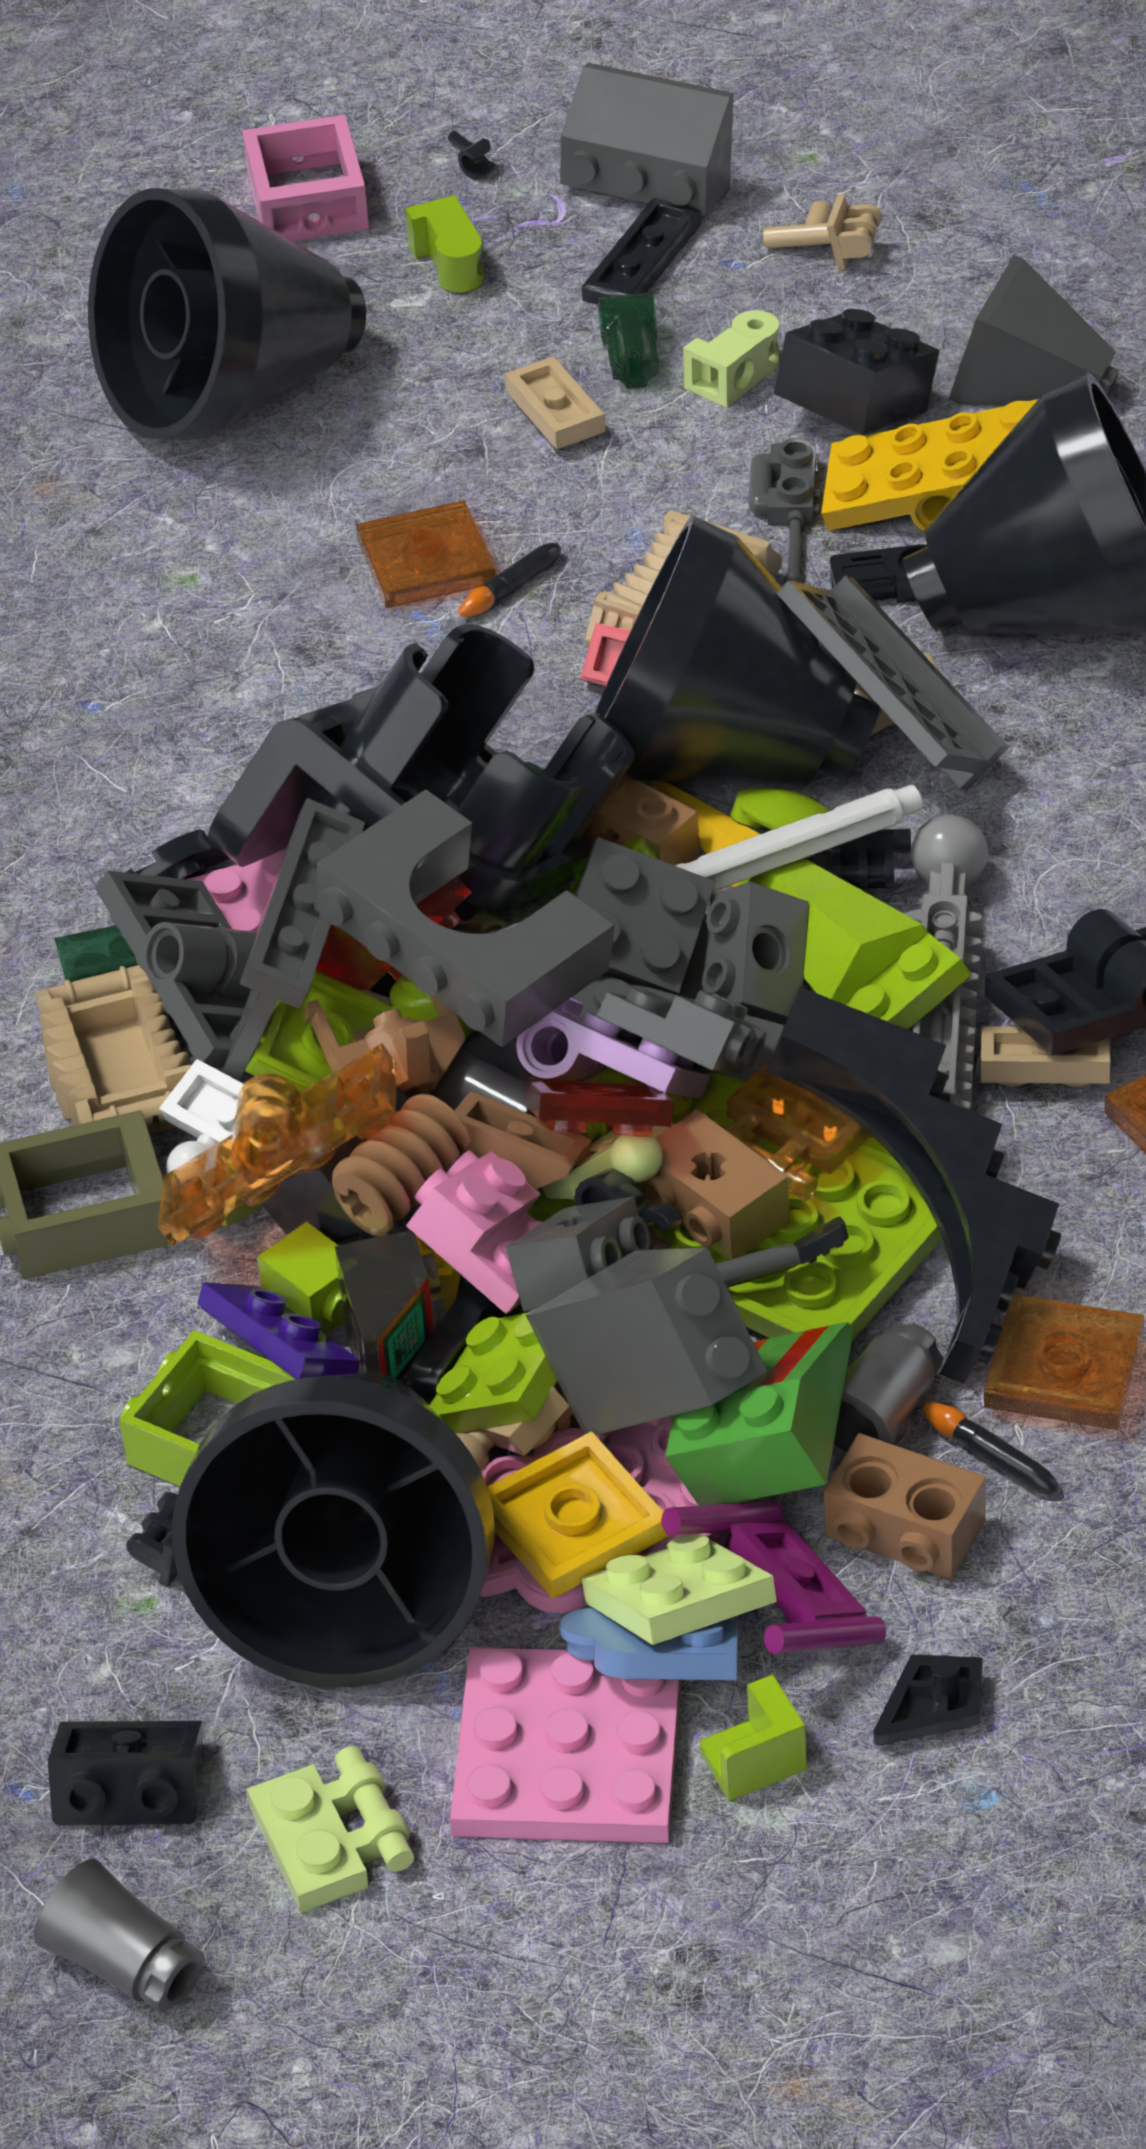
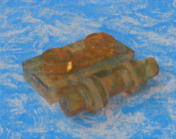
M766 1063L726 1100L727 1118L735 1123L728 1129L723 1126L721 1127L787 1175L788 1192L807 1201L817 1189L818 1178L805 1172L803 1169L810 1163L831 1174L870 1137V1134L838 1108L810 1091L766 1072L769 1065ZM764 1138L781 1147V1149L772 1154L756 1144Z

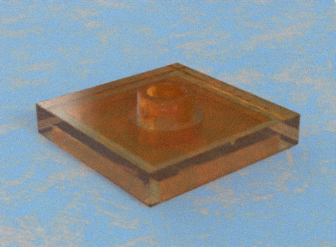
M465 500L355 524L357 541L385 608L471 590L485 585L496 576L495 567Z
M1013 1294L984 1389V1408L1118 1430L1144 1332V1315Z

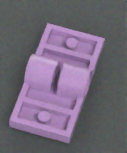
M573 998L568 999L518 1035L516 1049L521 1064L529 1073L540 1078L577 1084L610 1067L664 1093L701 1099L711 1075L694 1068L695 1062L644 1038L640 1043L636 1041L638 1035L597 1017L595 1013L586 1011L584 1016L580 1015L584 1004Z

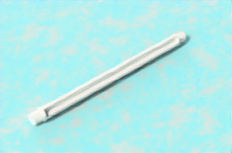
M908 785L894 791L891 788H886L837 806L830 812L812 815L705 854L690 863H681L675 866L714 880L713 891L899 824L904 816L921 811V795L914 785ZM519 923L513 924V925H511V926L502 928V929H500V930H497V931H494V932H491V933H495V932H499V931H503V930L509 929V928H511V927L516 926V925L519 924Z

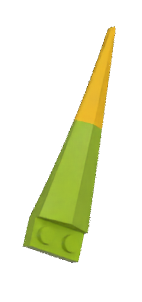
M651 781L655 790L698 811L699 846L706 854L760 835V833L666 781ZM805 858L731 885L736 887L748 882H754L808 901L803 979L812 991L907 1030L972 975L963 960L929 934L922 923Z

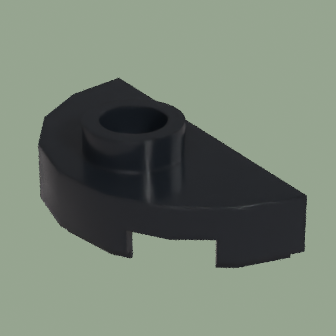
M199 829L178 836L151 851L156 862L136 872L130 868L126 873L187 880L206 874L207 868L229 859V857L208 840L204 830Z

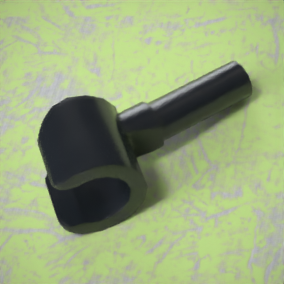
M452 131L449 134V142L461 150L458 154V162L467 177L476 179L495 168L494 162L489 161L484 155L491 150L488 139L483 138L474 143L457 131Z

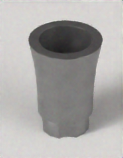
M915 1323L910 1325L892 1324L883 1334L874 1338L863 1353L847 1368L832 1450L834 1456L843 1460L858 1433L894 1445L902 1427L914 1408L933 1385L935 1375L941 1369L944 1357L937 1349L936 1338L925 1328Z
M97 1859L83 1861L63 1877L46 1900L35 1926L34 1939L38 1947L78 1964L108 1981L135 2001H145L162 2013H166L173 2006L180 2005L190 1994L198 1981L200 1969L205 1962L204 1953L191 1943L185 1941V1935L182 1931L157 1915L129 1892Z

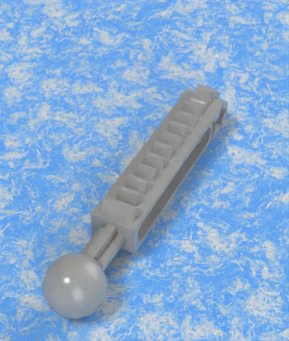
M950 813L934 817L923 824L913 840L910 850L912 862L918 877L929 884L928 894H923L922 908L907 911L905 915L922 923L929 934L958 955L972 975L908 1030L946 1045L938 1070L949 1074L940 1099L970 1111L982 949V914L967 910V895L965 894L966 887L981 877L989 857V851L981 828L967 818Z

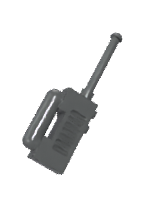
M799 438L788 439L781 444H771L770 454H758L752 459L748 504L751 512L756 515H768V525H787L790 528L787 574L784 576L785 583L788 580L801 582L799 574L801 529L804 525H813L814 515H819V503H814V501H820V489H815L816 476H818L819 453H816V444H810L808 441ZM772 481H777L776 488H772Z

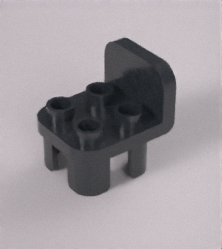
M463 624L455 627L448 633L421 673L418 671L426 661L428 653L420 645L413 643L405 647L383 682L377 687L356 693L349 700L277 723L271 729L217 812L209 828L208 840L240 867H245L288 847L306 798L364 821L363 831H365L424 790H427L471 821L472 831L468 869L425 899L435 908L453 918L470 921L476 914L481 913L483 909L497 912L509 911L566 881L588 848L585 830L634 761L635 754L626 737L613 724L597 713H590L578 719L542 773L533 769L516 754L508 750L497 753L487 743L533 676L535 670L534 662L521 648L497 632L479 625Z

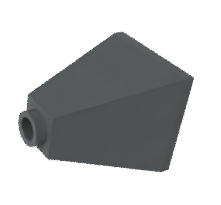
M1013 255L975 320L949 400L958 404L1006 406L1015 401L1036 400L1043 393L1087 372L1095 377L1109 397L1120 372L1119 369L1111 366L1116 351L1023 258Z

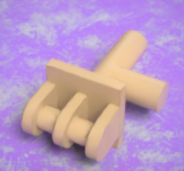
M845 194L837 195L832 209L824 201H815L811 205L805 224L765 227L763 230L764 246L768 249L831 244L837 269L846 270L850 258H861L870 253L872 241L876 237L877 228L882 219V213L872 204L848 205Z

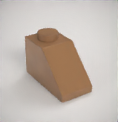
M470 1091L455 1109V1112L467 1127L472 1140L468 1150L472 1151L478 1158L492 1151L499 1158L512 1162L523 1172L526 1181L534 1189L568 1177L587 1152L591 1139L473 1091ZM468 1150L463 1151V1152H459V1153H460V1157H461L465 1152H467Z

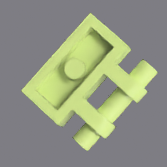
M357 1746L346 1747L336 1754L334 1761L341 1773L340 1778L336 1781L324 1785L314 1764L246 1789L249 1807L300 1913L369 1888L365 1863L383 1857L388 1869L392 1872H398L408 1868L414 1861V1855L407 1843L410 1838V1831L401 1813L390 1809L383 1795L386 1784L377 1766L372 1762H366L360 1748ZM359 1809L365 1821L363 1827L347 1832L340 1816Z

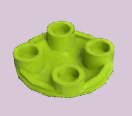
M748 788L737 792L730 816L747 826L757 828L765 826L774 830L812 815L824 814L832 810L816 800L794 791L776 788Z

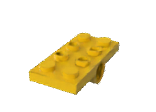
M1038 399L1015 401L1003 407L975 413L963 412L951 418L923 424H906L895 430L866 436L854 435L843 441L831 443L821 511L828 531L909 514L913 523L920 530L925 531L929 523Z

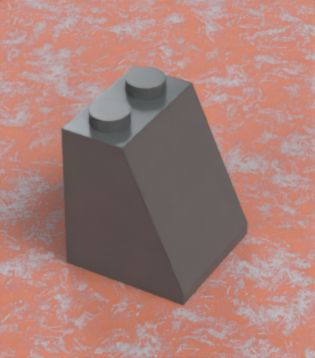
M708 1248L635 1250L526 1314L584 1435L591 1431L595 1435L711 1406L767 1372Z

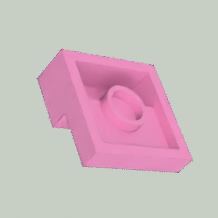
M468 1150L453 1164L447 1173L439 1169L422 1185L414 1198L421 1206L406 1226L505 1314H508L521 1304L505 1247L542 1223L527 1213L540 1196V1193L526 1181L523 1172L512 1162L499 1158L492 1151L478 1158L472 1151Z

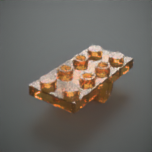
M383 1043L302 1092H299L288 1079L275 1074H262L248 1080L241 1087L237 1095L233 1134L164 1175L157 1227L170 1245L173 1247L189 1236L193 1240H199L208 1236L224 1222L227 1213L244 1203L252 1207L264 1202L279 1189L280 1181L300 1169L304 1173L312 1172L327 1163L334 1156L336 1147L356 1135L359 1139H365L383 1129L390 1122L391 1114L396 1111L397 1064Z

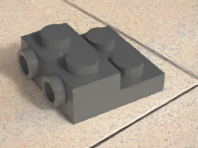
M630 987L627 996L606 992L596 1015L710 1070L739 1075L744 1065L751 1067L756 1062L767 1037V1032L761 1030V1027L744 1020L749 1010L748 1008L713 993L711 995L699 990L696 999L676 995L673 1001L647 990L643 992L633 987Z

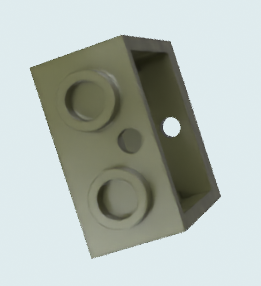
M142 1110L0 1143V1210L4 1209L6 1215L0 1217V1243L4 1257L17 1255L23 1279L176 1244L168 1194ZM126 1167L134 1195L27 1219L20 1194L21 1191Z

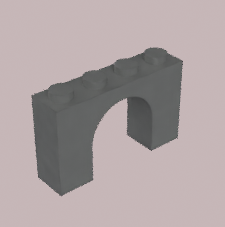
M424 790L317 862L314 909L328 923L340 927L363 944L374 957L386 961L413 981L424 994L433 996L459 1015L470 1028L482 1032L499 1046L503 1047L609 971L615 924L567 890L516 926L495 933H463L445 928L430 920L416 905L468 869L472 822L432 793Z

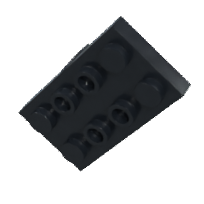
M1107 909L1090 911L1082 916L1072 927L1067 938L1066 951L985 974L984 996L1052 1056L1059 1053H1071L1082 1046L1108 1038L1129 1035L1134 1030L1146 1027V927L1134 930L1116 914Z

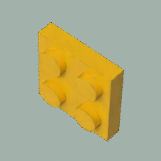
M592 1431L487 1486L493 1507L494 1531L552 1599L582 1584L581 1577L606 1569V1564L612 1559L626 1555H635L670 1536L665 1533L662 1527L663 1510Z

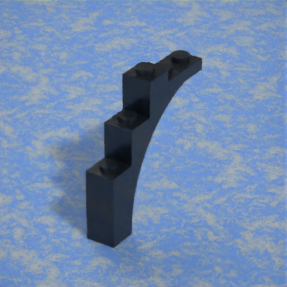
M800 987L766 1072L810 1091L838 1108L863 1127L891 1154L909 1176L926 1202L941 1233L950 1260L956 1291L957 1323L939 1374L964 1384L976 1360L988 1364L995 1350L1002 1330L1001 1326L991 1323L995 1310L998 1309L1003 1312L1007 1310L1016 1287L1025 1289L1036 1266L1048 1270L1062 1233L1051 1229L1059 1203L996 1179L1005 1153L994 1149L1002 1123L940 1099L949 1074L938 1070L946 1048L945 1044Z

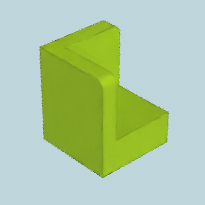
M773 1674L747 1684L748 1721L700 1741V1755L728 1801L807 1770L805 1724Z

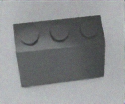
M587 63L583 67L561 134L560 184L649 203L652 199H658L675 205L700 210V215L705 216L730 190L734 93Z

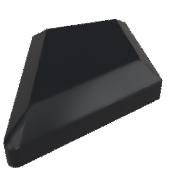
M911 1654L873 1730L874 1744L881 1746L980 1724L983 1657Z

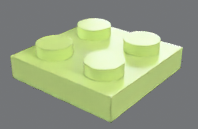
M699 1534L676 1537L668 1543V1548L645 1556L626 1555L617 1557L606 1564V1569L581 1577L586 1604L652 1645L777 1602L773 1575L710 1540L708 1537Z

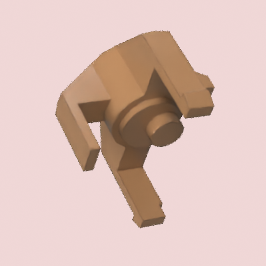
M430 996L437 1012V1018L417 1021L403 1018L399 1009L388 1010L373 1019L375 1027L354 1033L353 1039L355 1042L340 1047L318 999L309 1001L304 1010L305 1023L311 1021L336 1084L367 1096H372L395 1087H399L408 1099L419 1094L427 1095L440 1083L466 1040L455 1012L433 996Z

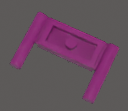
M776 1501L669 1507L663 1512L661 1523L666 1534L674 1536L731 1532L732 1536L726 1548L773 1575L777 1600L775 1604L785 1614L788 1624L770 1625L766 1629L764 1643L770 1653L779 1654L876 1645L884 1641L886 1625L882 1618L878 1616L868 1617L866 1615L867 1610L790 1524L782 1521V1509Z

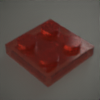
M529 1077L525 1079L524 1104L540 1122L547 1123V1129L551 1131L587 1132L588 1122H597L613 1127L614 1134L650 1137L653 1136V1126L671 1127L673 1100L664 1092L649 1085Z

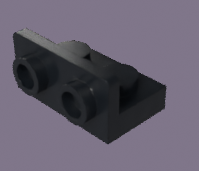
M202 1720L60 1722L48 1757L52 1821L57 1825L193 1823L197 1814L195 1776L204 1747Z

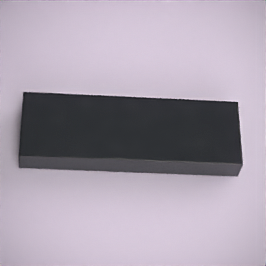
M652 199L582 285V301L631 314L700 227V210Z

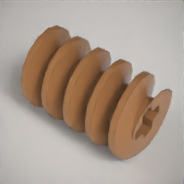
M424 1094L410 1097L400 1111L394 1112L389 1116L382 1127L376 1128L366 1142L360 1143L353 1150L350 1157L342 1159L333 1170L332 1185L335 1196L343 1211L354 1224L366 1233L377 1237L387 1235L394 1226L393 1221L403 1220L410 1211V1205L420 1204L414 1198L428 1178L439 1169L447 1173L460 1158L459 1152L469 1149L472 1140L467 1127L459 1115L440 1099Z

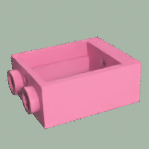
M346 115L242 130L247 175L260 222L293 241L369 229L365 184ZM301 156H303V158L300 159V160H293V159H292V158H294V157H301ZM336 164H341L344 174L343 177L271 188L267 175ZM313 213L319 214L317 219H308L309 215Z

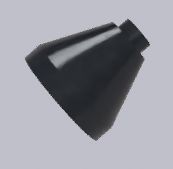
M149 188L133 194L121 204L109 220L94 257L88 294V329L96 373L103 392L116 415L132 431L146 438L199 439L215 434L334 365L342 353L351 352L358 346L365 331L366 303L362 290L355 280L348 276H342L340 271L329 261L207 191L199 189Z
M1087 372L1043 393L925 528V539L928 547L903 558L905 572L916 600L929 624L936 632L961 621L973 635L1146 632V469L1108 396L1095 377Z
M694 515L688 519L669 551L629 632L594 712L602 715L613 724L631 744L635 758L625 774L641 781L808 784L819 769L842 781H846L855 768L870 738L880 712V706L854 693L857 681L776 594L782 587L740 538Z
M362 1372L310 1377L276 1384L252 1394L226 1412L212 1426L199 1444L181 1483L172 1518V1547L180 1581L194 1609L208 1628L238 1655L272 1674L292 1681L334 1688L360 1687L390 1681L415 1671L442 1653L458 1637L477 1606L486 1579L494 1547L495 1525L488 1487L475 1459L461 1439L411 1387L387 1375Z

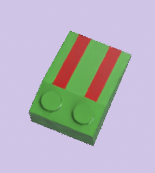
M849 1322L753 1342L767 1370L765 1374L711 1406L673 1415L665 1457L698 1506L738 1503L827 1484L854 1331Z

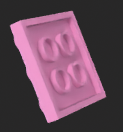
M469 1647L450 1813L452 1837L669 1843L681 1680L621 1679L602 1674L595 1668L594 1660L574 1657L567 1650Z

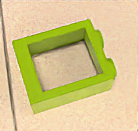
M193 1330L177 1351H171L165 1356L160 1364L157 1375L139 1396L136 1395L127 1402L119 1419V1428L122 1432L127 1464L172 1484L181 1486L199 1444L172 1432L205 1391L238 1404L256 1392L296 1379L270 1360Z

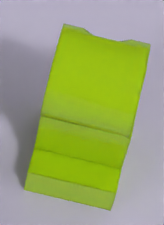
M455 195L405 208L408 247L415 259L428 255L431 257L437 267L438 281L442 288L450 292L462 293L477 289L483 284L485 275L480 261L482 251L481 237Z

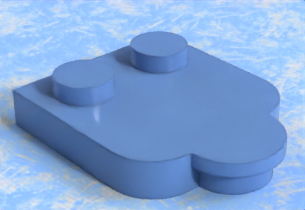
M594 1608L569 1612L560 1620V1635L567 1641V1651L574 1657L594 1660L595 1668L607 1676L621 1679L737 1680L738 1616L654 1645Z

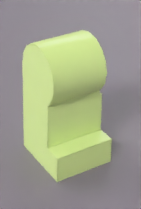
M760 310L746 311L737 315L732 320L731 328L726 329L709 343L700 338H695L683 347L684 389L726 408L732 405L779 365L780 350L777 342L779 321L777 317L769 312Z

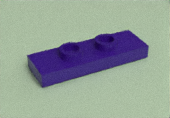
M203 1282L197 1302L201 1309L295 1379L358 1373L361 1360L322 1333L319 1322L296 1314L286 1307L287 1300L283 1296L254 1285Z

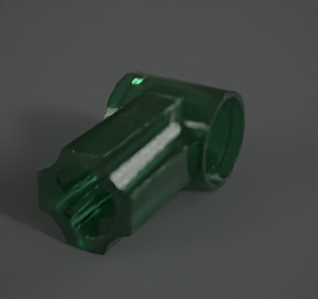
M653 292L598 297L602 346H608L607 351L612 378L621 381L627 389L646 387L649 380L659 375V361L655 342L657 341V323Z

